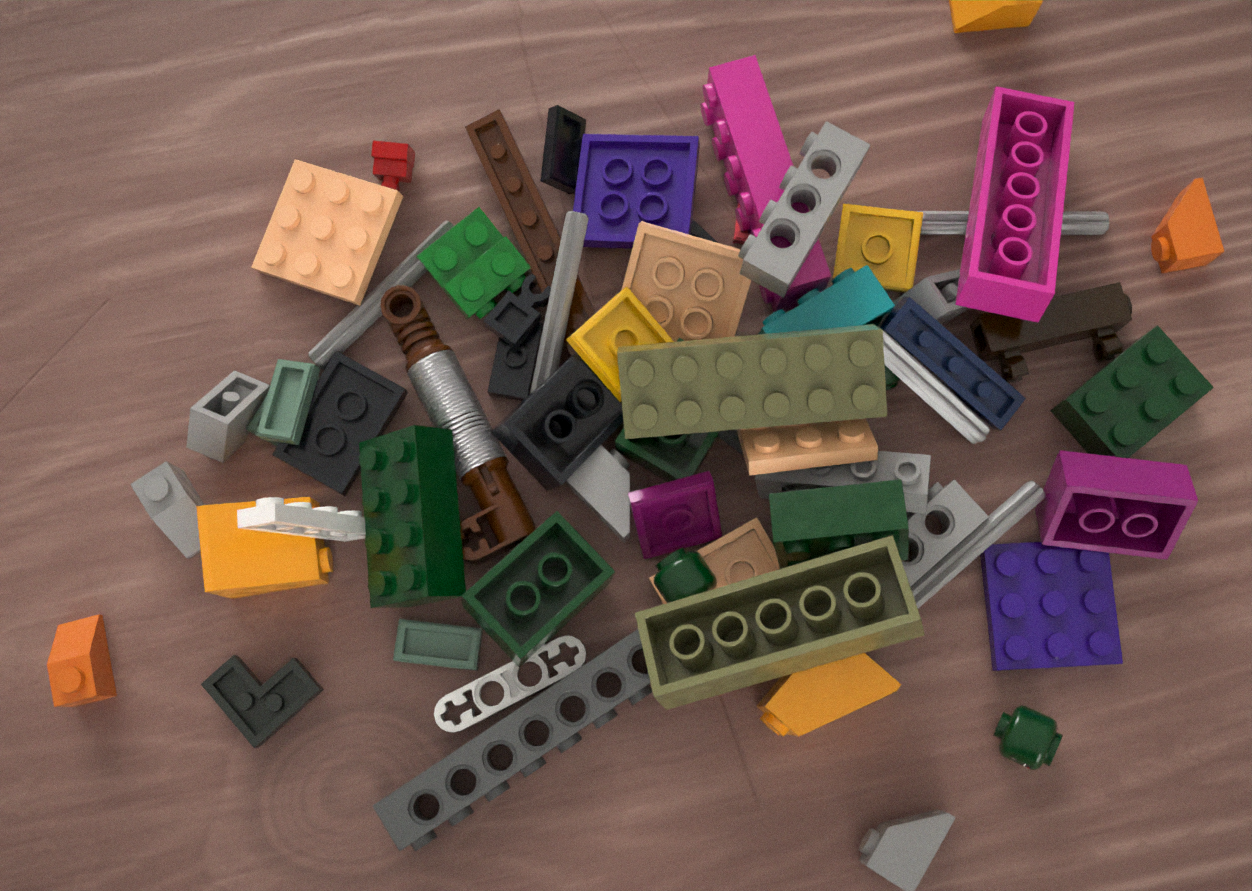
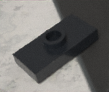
M559 105L548 109L540 181L565 193L572 194L576 191L586 119Z
M543 322L538 323L517 349L499 337L487 391L489 395L523 401L530 394L543 331Z

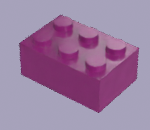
M1059 450L1043 489L1046 496L1036 506L1035 511L1042 545L1168 560L1198 503V498L1187 465Z

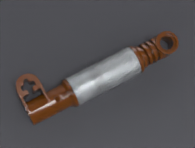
M404 285L391 287L381 298L380 307L394 336L397 337V342L401 346L403 354L406 355L407 363L405 370L407 376H409L411 383H413L414 390H416L418 397H420L421 404H423V408L427 411L432 425L435 428L452 430L457 475L463 485L471 488L482 510L460 522L463 560L470 564L487 562L518 546L537 527L507 470L509 461L506 454H504L505 451L502 450L503 447H500L499 440L491 432L493 429L490 422L487 421L488 417L485 416L486 413L483 412L484 409L481 408L480 401H478L469 380H467V376H465L463 369H461L462 366H460V362H458L456 355H454L455 352H453L451 346L444 344L439 339L440 336L435 330V326L431 322V318L417 292ZM402 304L413 305V310L409 315L405 317L395 316L397 308ZM488 521L499 544L492 548L489 541L483 538L479 541V550L474 551L470 547H465L469 543V534L474 532L478 537L485 535L480 524Z

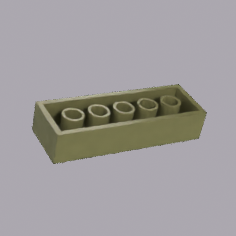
M874 324L618 347L617 357L625 439L887 417L883 329Z
M893 535L635 613L653 696L666 710L925 635L922 620Z

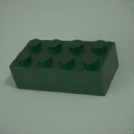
M412 425L360 442L359 463L361 466L362 505L365 517V547L367 551L370 608L414 607L462 597L461 595L466 592L452 430Z

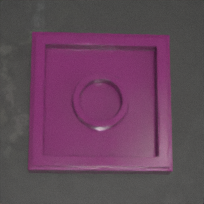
M710 471L628 493L640 549L644 559L723 537L714 481Z

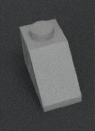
M960 269L926 277L893 302L896 306L902 297H910L941 325L971 309L955 305Z
M234 370L190 408L186 448L224 463L245 442L249 434L246 428L268 394L270 385Z
M600 445L566 480V484L625 543L630 538V501L628 493H630V473L626 470L630 464L614 448L608 452Z
M166 461L130 484L150 518L186 558L190 559L201 552L196 506L205 504L184 470Z
M937 809L882 822L876 830L870 828L863 837L859 846V851L862 852V855L858 861L904 891H915L953 824L955 817Z

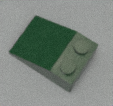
M679 338V339L677 340V342H679V341H685V340ZM623 428L615 441V450L669 482L697 474L721 431L625 439Z

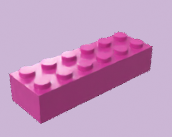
M756 55L709 67L707 84L703 85L705 102L701 103L700 107L705 125H712L715 137L712 138L715 157L718 161H724L727 170L724 173V183L728 195H735L737 203L740 204V208L735 209L741 232L747 230L749 234L757 237L764 226L759 222V219L770 200L779 201L784 190L779 188L790 166H793ZM796 202L791 204L793 209L799 213L809 212L808 206L804 203ZM775 236L770 239L773 245L778 248H788L791 246L790 242L784 237ZM819 238L784 298L759 285L765 304L771 303L774 312L780 309L784 311L792 310L799 306L797 301L809 291L818 288L822 292L826 289L831 273Z
M995 87L982 119L955 305L1037 323L1055 295L1075 102Z

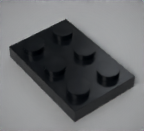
M336 351L316 383L299 445L279 442L272 455L346 496L361 471L359 443L383 435L408 392L400 385Z

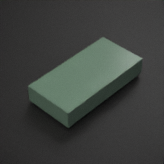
M283 359L277 360L257 429V437L262 440L299 445L320 372L318 366L311 363Z
M399 619L393 661L478 671L483 629Z

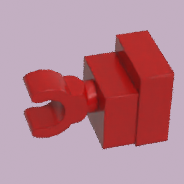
M373 140L371 156L374 158L373 175L378 180H383L381 186L400 191L399 182L411 183L415 151L409 144Z

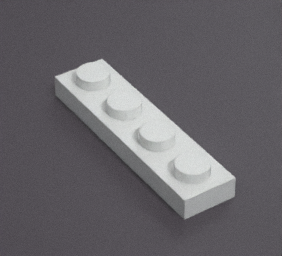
M279 497L257 499L256 507L237 510V523L240 529L343 542L365 539V517H362V511L338 512L337 507L333 506L312 509V505L309 502H294L284 505V499Z

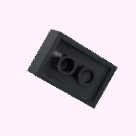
M575 352L518 404L491 432L548 491L561 486L623 423L622 401L619 402L585 361Z

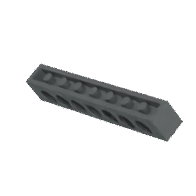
M637 629L374 804V810L398 850L401 851L411 844L416 852L438 837L433 830L446 820L453 827L474 813L470 806L471 803L483 795L490 802L511 788L506 781L519 771L526 778L545 765L546 761L542 757L544 754L556 746L560 753H563L582 740L578 733L580 730L591 723L598 729L618 716L614 707L626 699L633 706L652 693V688L649 685V674H641L632 666L633 655L637 651L643 650L639 630ZM614 673L620 678L622 683L621 690L615 697L605 698L598 692L597 681L601 675ZM571 696L581 698L586 707L583 718L576 722L567 720L562 714V704ZM534 720L543 721L549 728V738L543 745H534L527 738V727ZM498 744L506 745L512 751L513 761L507 769H499L491 761V752ZM468 769L475 775L476 787L472 793H463L456 787L455 777L459 770ZM423 794H432L437 798L439 811L435 817H426L421 813L419 800Z

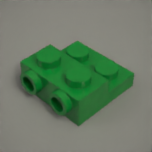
M480 207L476 208L416 257L467 320L474 314L480 320L493 310L497 305L494 298L505 289L511 293L519 289L526 278L525 273L531 268L506 236H502Z

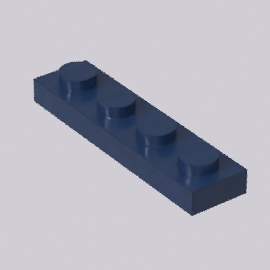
M902 297L880 326L881 329L993 429L1002 430L1026 399L912 298Z

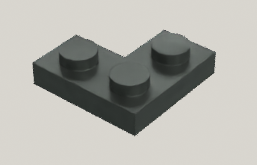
M233 655L201 683L203 688L253 748H259L324 690L297 658H292L262 684L239 656Z

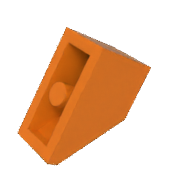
M1203 177L1194 179L1178 194L1151 237L1152 256L1159 263L1161 273L1205 266L1225 252Z
M99 614L58 625L47 662L54 707H78L117 696L102 615Z

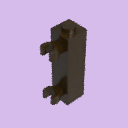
M1118 282L1053 297L1038 323L986 312L978 315L970 324V329L979 358L984 362L1000 358L1003 379L1011 383L1020 381L1022 376L1029 374L1027 363L1021 353L1092 337L1093 352L1097 362L1114 359V355L1122 353L1121 342L1114 332L1119 331L1132 321V304L1128 295L1124 294L1121 283Z

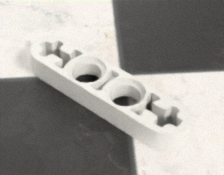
M562 636L543 645L525 662H535L542 670V678L535 686L527 687L520 682L518 677L520 667L512 661L445 695L435 706L434 717L436 723L446 732L455 733L463 731L555 684L585 664L587 655L585 646L579 639L573 636ZM566 643L570 648L577 646L579 653L574 657L576 664L569 667L566 662H561L553 666L558 674L550 678L548 666L540 658V655L548 651V657L551 660L561 654L560 646ZM490 681L500 683L504 689V698L495 706L485 704L480 695L482 687ZM472 690L474 703L482 713L475 717L474 708H471L460 715L462 722L459 725L454 720L446 721L444 714L449 711L447 704L452 701L455 706H460L469 702L470 700L465 696V693Z

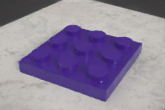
M583 134L573 211L584 213L588 216L583 247L632 249L638 224L641 221L691 235L700 151L699 136Z
M1041 542L992 544L980 554L992 671L1123 664L1109 553L1042 545Z

